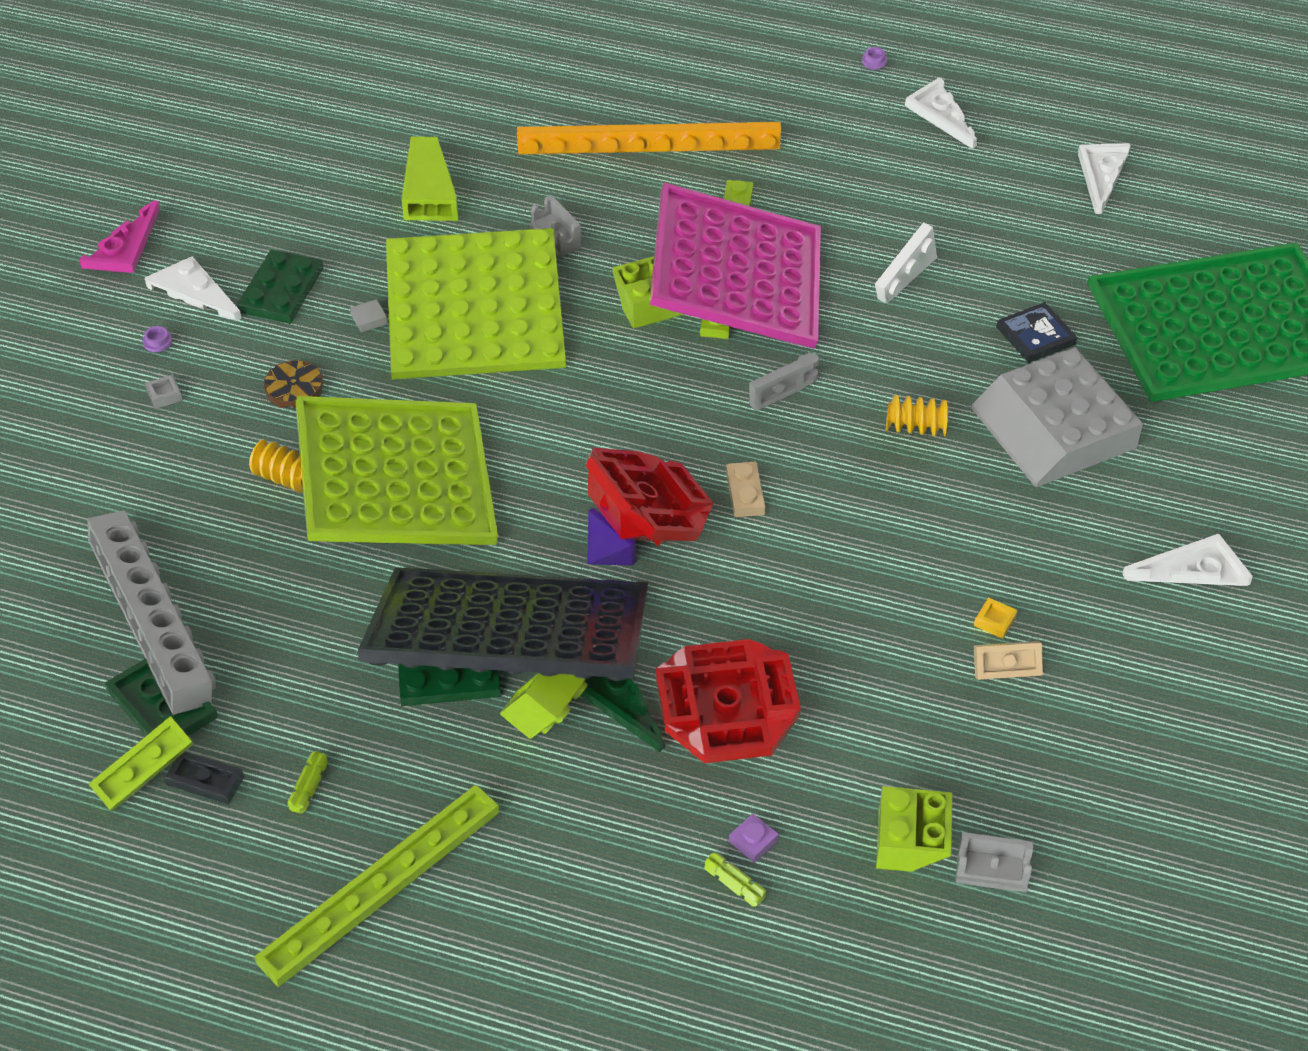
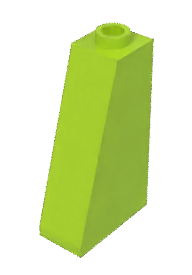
M411 136L402 193L404 220L458 221L457 196L437 137Z

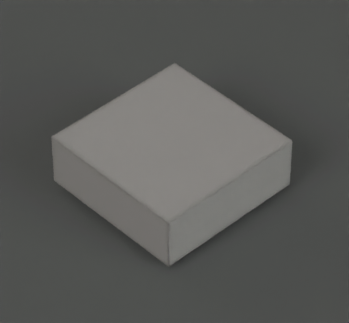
M377 299L350 307L351 316L361 333L388 324L387 316Z
M173 374L145 383L146 391L154 409L183 401Z

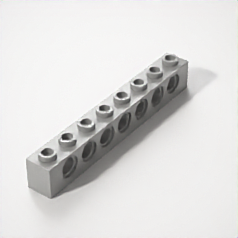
M125 510L88 518V542L145 659L148 661V665L172 714L203 707L202 704L208 701L212 704V690L216 689L214 675L211 670L206 671L202 651L200 648L194 647L191 630L188 625H183L179 606L172 604L167 583L161 582L157 563L150 561L148 546L145 541H140L136 522L129 520Z

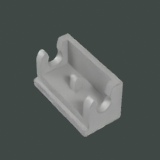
M552 195L545 197V208L542 212L538 213L539 208L535 204L532 206L529 228H553L555 251L558 258L581 248V225Z
M962 832L957 855L955 883L1027 893L1032 870L1030 861L1033 853V842Z

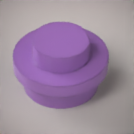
M870 47L863 54L862 63L871 70H878L887 64V56L883 49Z
M162 326L150 327L144 333L143 345L150 352H162L172 344L171 334Z

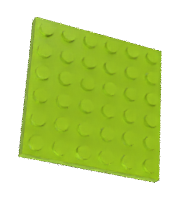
M553 228L386 239L392 380L566 368Z
M297 396L296 414L308 541L461 545L497 544V526L476 403Z

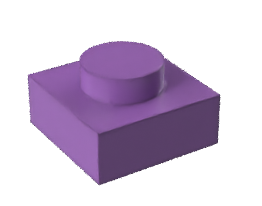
M752 814L729 834V843L755 863L778 842L779 834L756 815Z

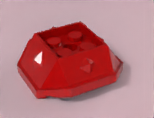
M593 447L585 465L589 470L587 494L621 539L653 541L657 546L663 541L696 542L714 503L682 463L672 460L665 462L654 455L640 451Z
M745 639L684 646L673 654L666 663L663 662L656 668L655 677L665 732L703 763L772 756L800 717L801 706L789 654L780 650L774 651L756 641Z

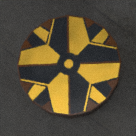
M295 360L278 364L267 373L264 379V389L267 398L271 403L281 408L292 406L293 409H296L297 396L320 397L322 393L323 377L318 367L305 361Z

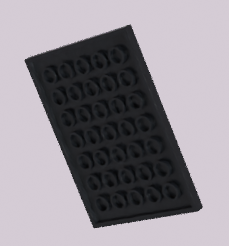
M395 567L358 648V661L369 662L376 666L393 663L403 664L409 668L425 665L437 666L442 670H451L457 667L471 668L476 672L505 670L510 674L537 672L543 676L569 674L583 679L592 676L608 677L615 681L627 678L634 679L648 594V582Z

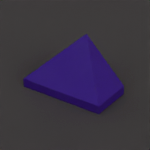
M591 508L588 511L587 564L633 565L636 563V542L634 540L621 539L606 518L595 508Z

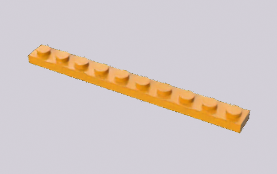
M781 122L517 127L518 154L780 149Z

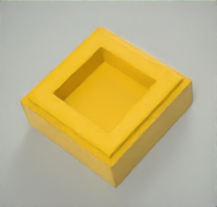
M988 597L975 618L974 626L1003 639L1016 619L1018 610Z

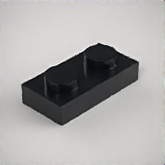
M184 752L174 761L165 776L168 786L228 805L244 779L242 769Z

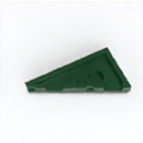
M592 676L584 680L588 686L580 695L658 752L665 748L664 740L661 737V730L658 724L653 722L648 712V705L638 685L633 682L632 678L615 681L608 677Z

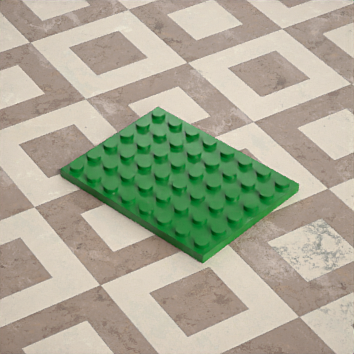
M1297 242L1093 275L1088 278L1087 285L1150 402L1308 375V258Z

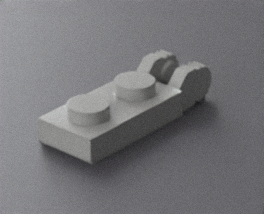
M805 353V355L799 356L797 361L749 382L750 406L758 411L803 390L805 386L812 384L814 381L816 382L819 378V371L816 369V366L819 364V356L815 353Z

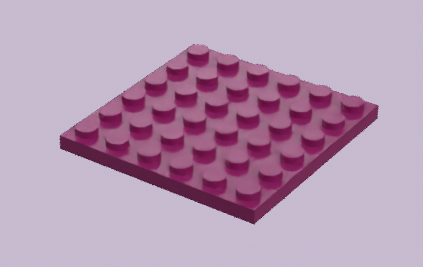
M664 182L660 195L649 305L814 349L818 342L821 226Z

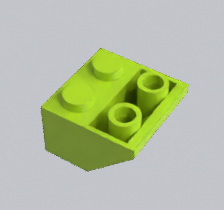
M654 256L612 267L622 309L633 329L684 315L679 312L649 305Z
M537 673L514 693L500 712V715L529 739H532L539 732L546 734L555 722L559 724L571 710L567 706L572 698L576 700L584 692L588 684L584 681L585 679L577 678L574 675L558 674L555 676H543Z
M882 786L878 812L876 868L912 872L950 857L952 842V792Z

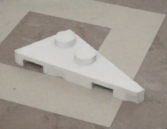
M937 78L906 97L905 106L971 149L977 146L975 132L972 127H967L965 124V116L958 104L954 102L951 92L947 93L944 89L942 78Z
M1130 143L1079 145L1078 156L1095 214L1103 213L1129 154Z
M193 256L144 278L146 286L151 290L158 287L166 290L168 296L182 299L190 305L203 310L208 306L218 310L219 316L236 321L241 319L240 310Z
M1220 534L1125 566L1122 574L1128 581L1236 586L1250 585L1253 578Z

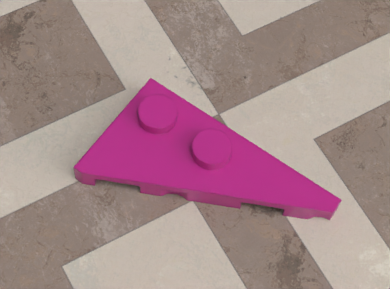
M153 200L150 204L145 205L139 210L140 216L132 223L125 221L109 237L98 243L99 249L90 257L86 255L80 257L81 269L134 273L160 211L159 201Z

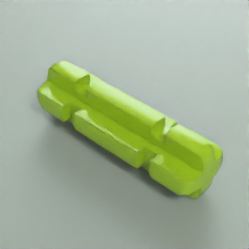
M317 751L310 753L306 762L309 765L304 766L294 787L296 791L292 792L287 804L290 811L303 814L307 810L310 803L308 799L313 797L322 778L320 773H323L328 765L325 753Z
M712 853L705 861V870L714 877L720 876L718 879L737 895H744L746 902L751 906L757 907L765 899L766 890L757 882L752 884V879L732 863L726 864L727 859L719 853Z

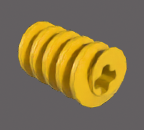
M895 394L891 402H888L885 431H888L891 424L894 423L896 432H900L903 426L906 425L908 433L912 434L915 427L918 426L920 435H924L927 428L930 427L932 436H936L941 428L945 437L949 411L947 400L942 399L939 407H936L935 399L930 398L927 406H924L923 398L918 397L915 405H913L911 396H906L901 404L899 395Z
M260 440L254 447L249 459L251 472L256 476H262L266 480H272L275 484H282L285 488L293 489L297 493H303L299 452L297 450L289 452L287 446L279 447V444L275 441L268 444L267 440Z

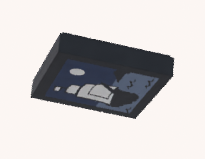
M1045 302L997 320L996 328L1028 363L1076 345L1077 336Z

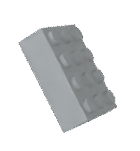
M1076 347L1001 374L971 407L973 412L1036 488L1136 449L1143 426L1139 418Z

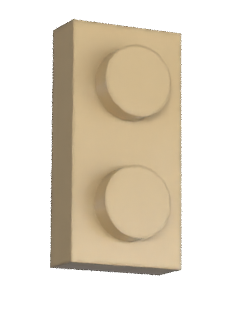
M757 462L726 464V475L734 518L765 515V503Z
M1032 641L974 645L975 678L980 680L1043 675L1042 643Z

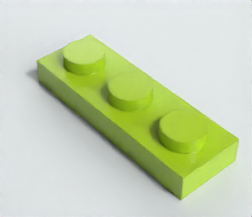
M170 716L92 780L89 786L108 809L113 812L193 746L194 743Z

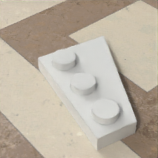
M923 222L875 283L878 300L886 304L890 302L937 259L932 226Z

